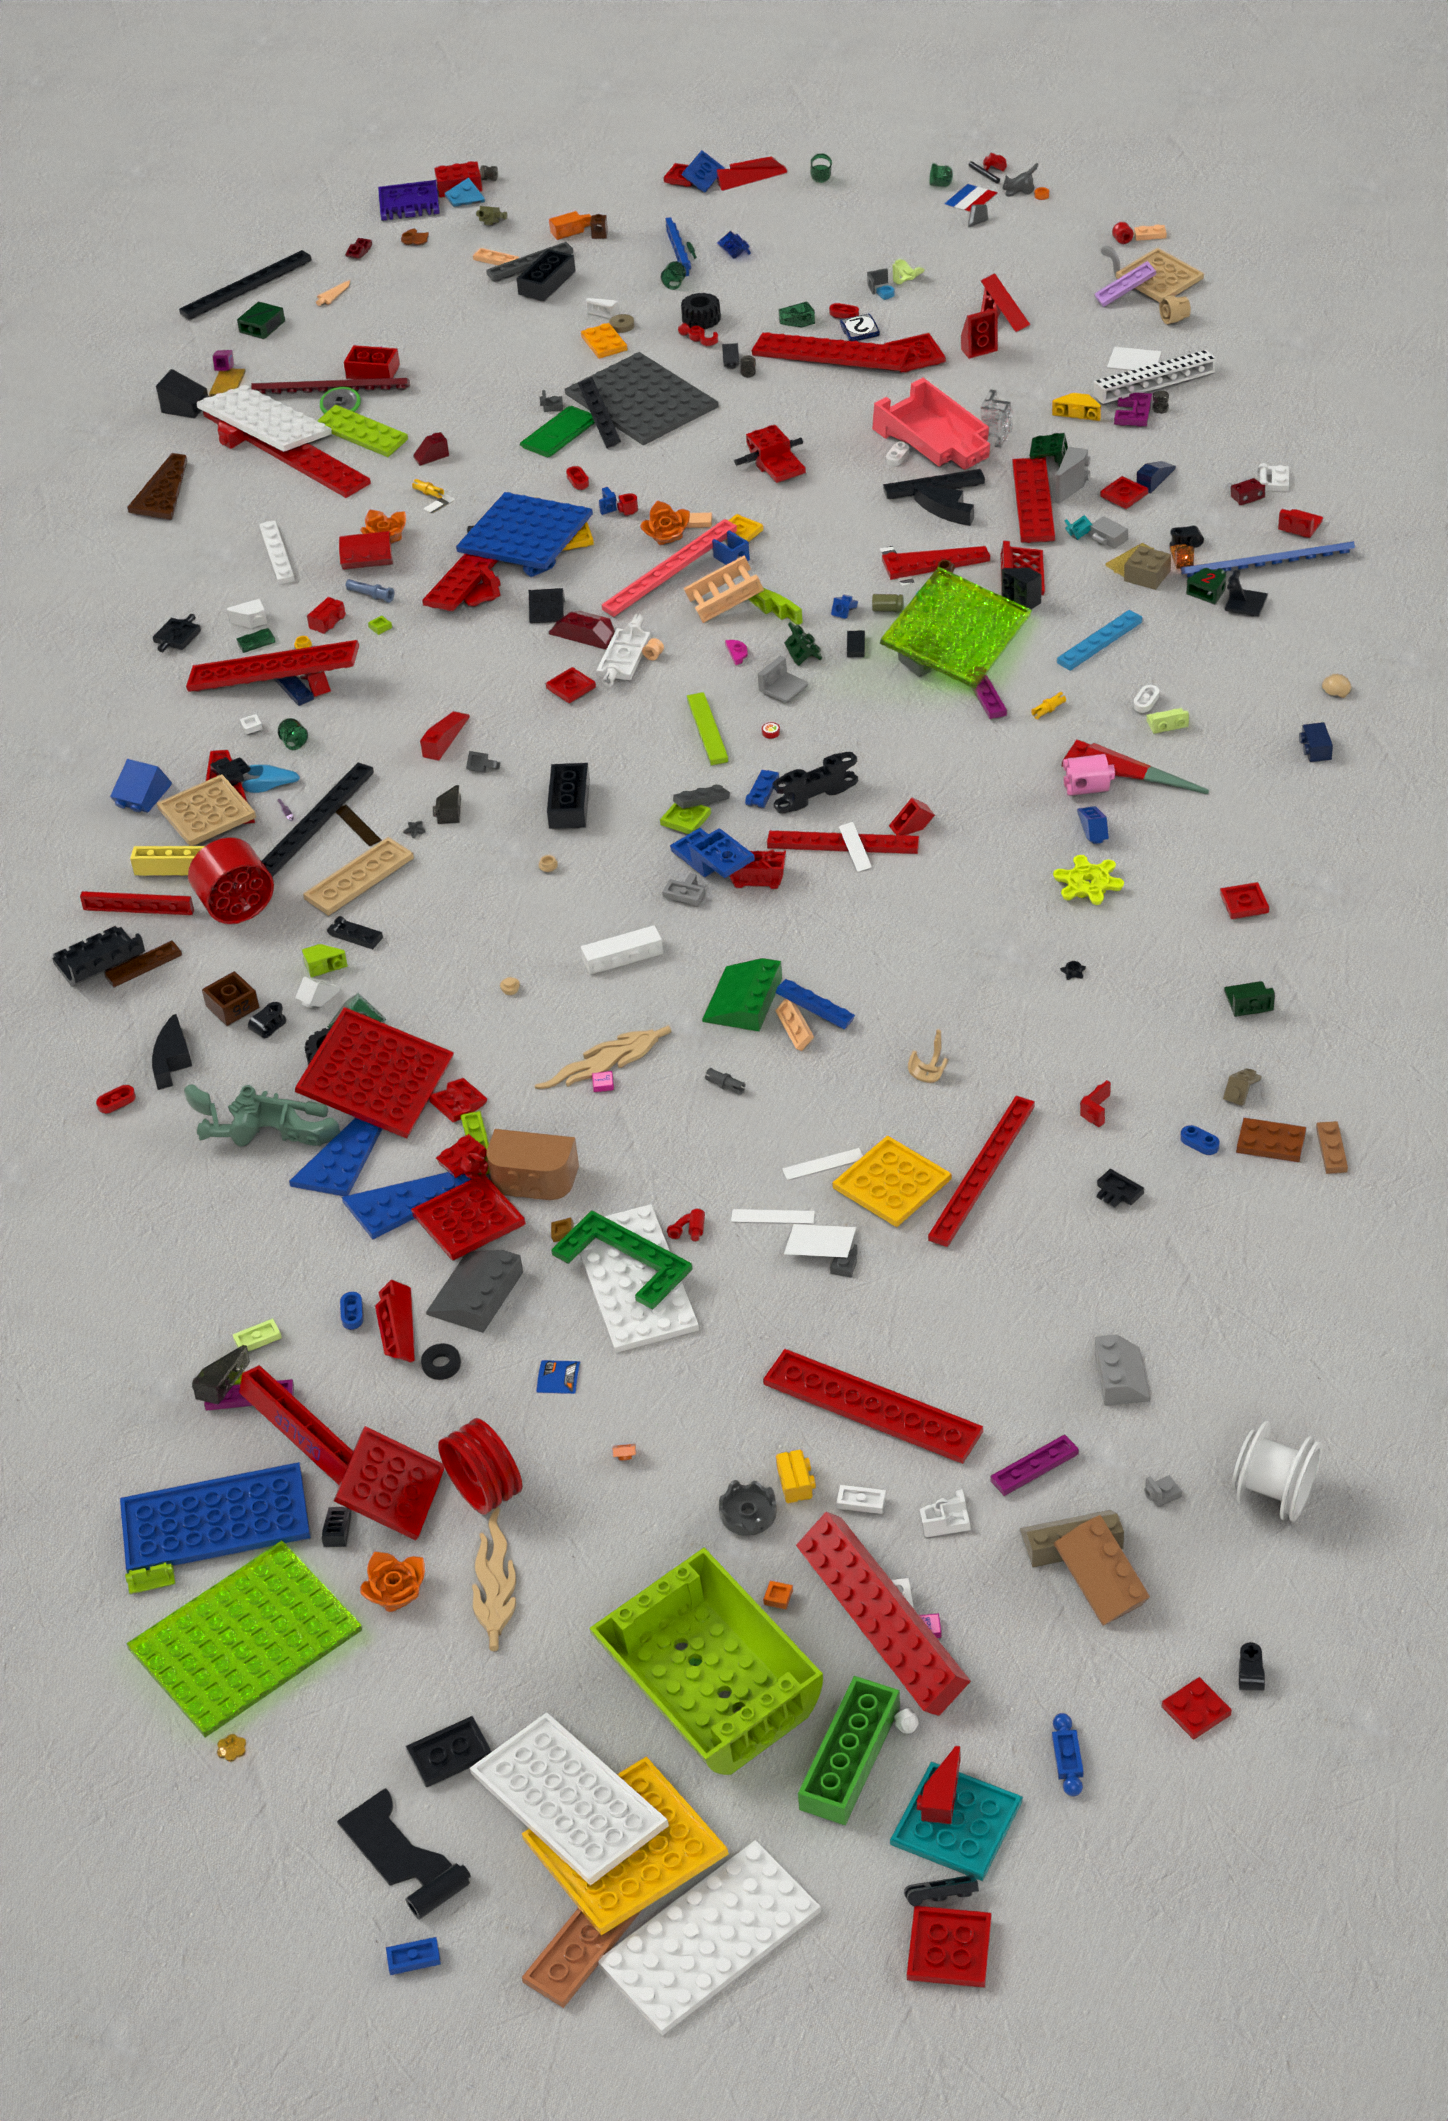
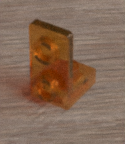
M1186 544L1170 546V552L1176 569L1194 566L1193 546L1187 547Z

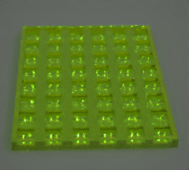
M280 1541L126 1644L128 1650L206 1738L361 1632L362 1626L283 1541Z

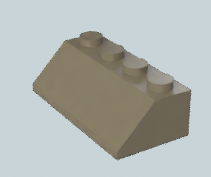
M1106 1510L1020 1528L1032 1568L1064 1561L1053 1543L1080 1524L1098 1515L1102 1516L1120 1548L1124 1549V1530L1118 1514L1112 1510Z

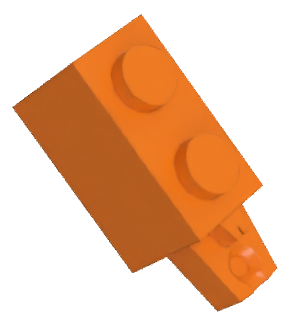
M577 211L550 218V232L557 240L583 233L584 228L590 226L592 216L590 214L579 215Z

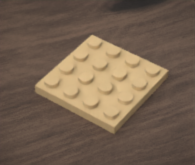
M1156 248L1117 271L1115 277L1119 279L1148 261L1156 270L1157 275L1134 289L1160 303L1161 298L1172 295L1176 296L1204 279V273L1167 252Z
M222 774L157 803L160 812L189 846L197 845L256 818L255 811Z

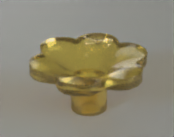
M230 1734L225 1739L218 1741L219 1749L217 1750V1755L219 1758H225L228 1762L235 1761L237 1757H242L246 1752L244 1748L246 1745L245 1739L237 1737L235 1734Z

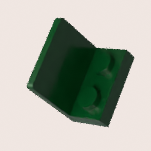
M1065 432L1033 437L1029 454L1030 459L1054 456L1055 463H1058L1060 468L1068 449Z
M1263 981L1224 987V992L1234 1017L1274 1011V989H1266Z

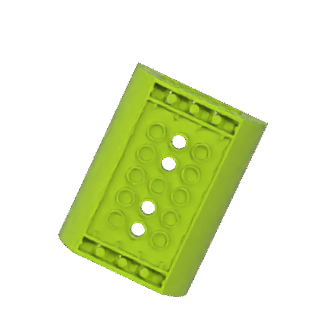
M705 1547L589 1628L593 1637L705 1764L718 1774H733L805 1721L812 1713L821 1693L823 1673ZM679 1643H686L688 1645L684 1650H677L675 1648ZM694 1657V1659L702 1660V1663L698 1666H692L689 1664V1661ZM722 1691L731 1692L728 1698H720L718 1696ZM742 1707L736 1713H733L735 1708Z

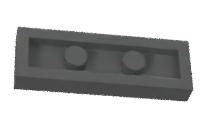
M715 784L712 787L697 788L693 791H682L681 793L674 794L673 802L684 809L727 800L730 798V792L723 788V786Z

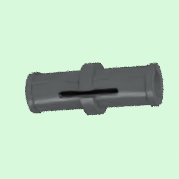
M709 1068L706 1072L710 1076L705 1075V1079L718 1084L722 1089L727 1088L739 1095L745 1090L741 1086L746 1087V1083L732 1078L728 1073L723 1074L713 1068Z

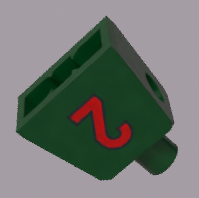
M1203 568L1187 579L1186 594L1215 605L1226 589L1227 576L1225 571L1221 568H1218L1216 571Z

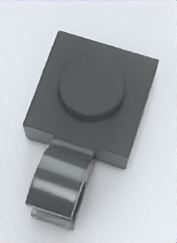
M469 751L466 769L485 772L486 767L500 769L501 762L489 760V754Z

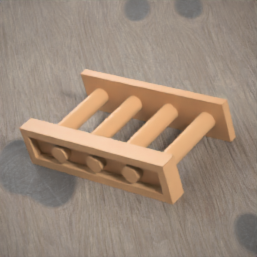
M745 555L684 588L689 601H697L698 606L695 609L702 623L764 591L758 576L755 574L751 577L747 572L751 568ZM742 575L744 581L735 585L733 579ZM726 583L729 589L720 593L717 588ZM711 591L714 597L704 601L702 596Z

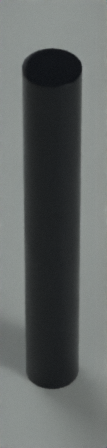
M973 161L969 162V167L996 184L1000 182V178Z

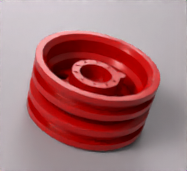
M474 1418L469 1424L460 1427L459 1432L454 1431L448 1437L439 1440L438 1450L447 1474L461 1496L478 1513L486 1515L492 1509L500 1506L502 1501H508L513 1495H517L522 1491L521 1475L511 1453L498 1434L485 1421Z

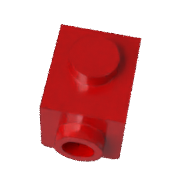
M992 152L983 160L984 169L987 171L990 166L1003 172L1007 167L1006 159L1002 155H996Z

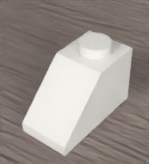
M260 599L227 608L231 624L247 626V628L268 624Z
M304 976L295 998L301 1000V1004L308 1008H313V1006L322 1007L340 991L341 987L327 980Z

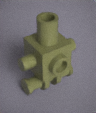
M480 206V210L476 211V216L479 217V221L484 222V225H493V222L499 223L500 218L507 219L508 216L507 212L500 211V207Z

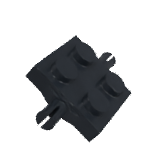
M191 613L186 619L171 617L153 636V642L161 644L157 648L158 651L163 653L168 647L183 650L201 631L200 625L192 623L196 619L195 615Z

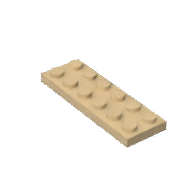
M387 837L303 893L304 900L329 916L414 859L413 852Z

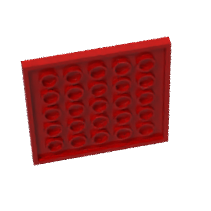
M344 1007L297 1083L295 1092L407 1139L427 1105L430 1095L433 1094L449 1066L454 1052Z

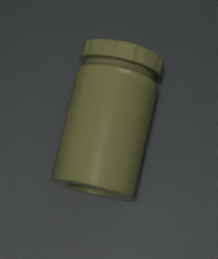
M873 594L872 611L903 612V594H899V596L897 594Z

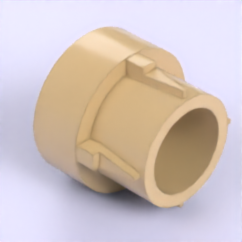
M1172 295L1161 298L1159 311L1165 324H1172L1190 317L1191 307L1186 296L1175 297Z

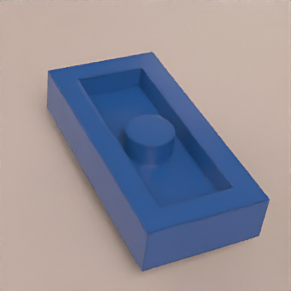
M437 1937L386 1947L390 1975L441 1965Z

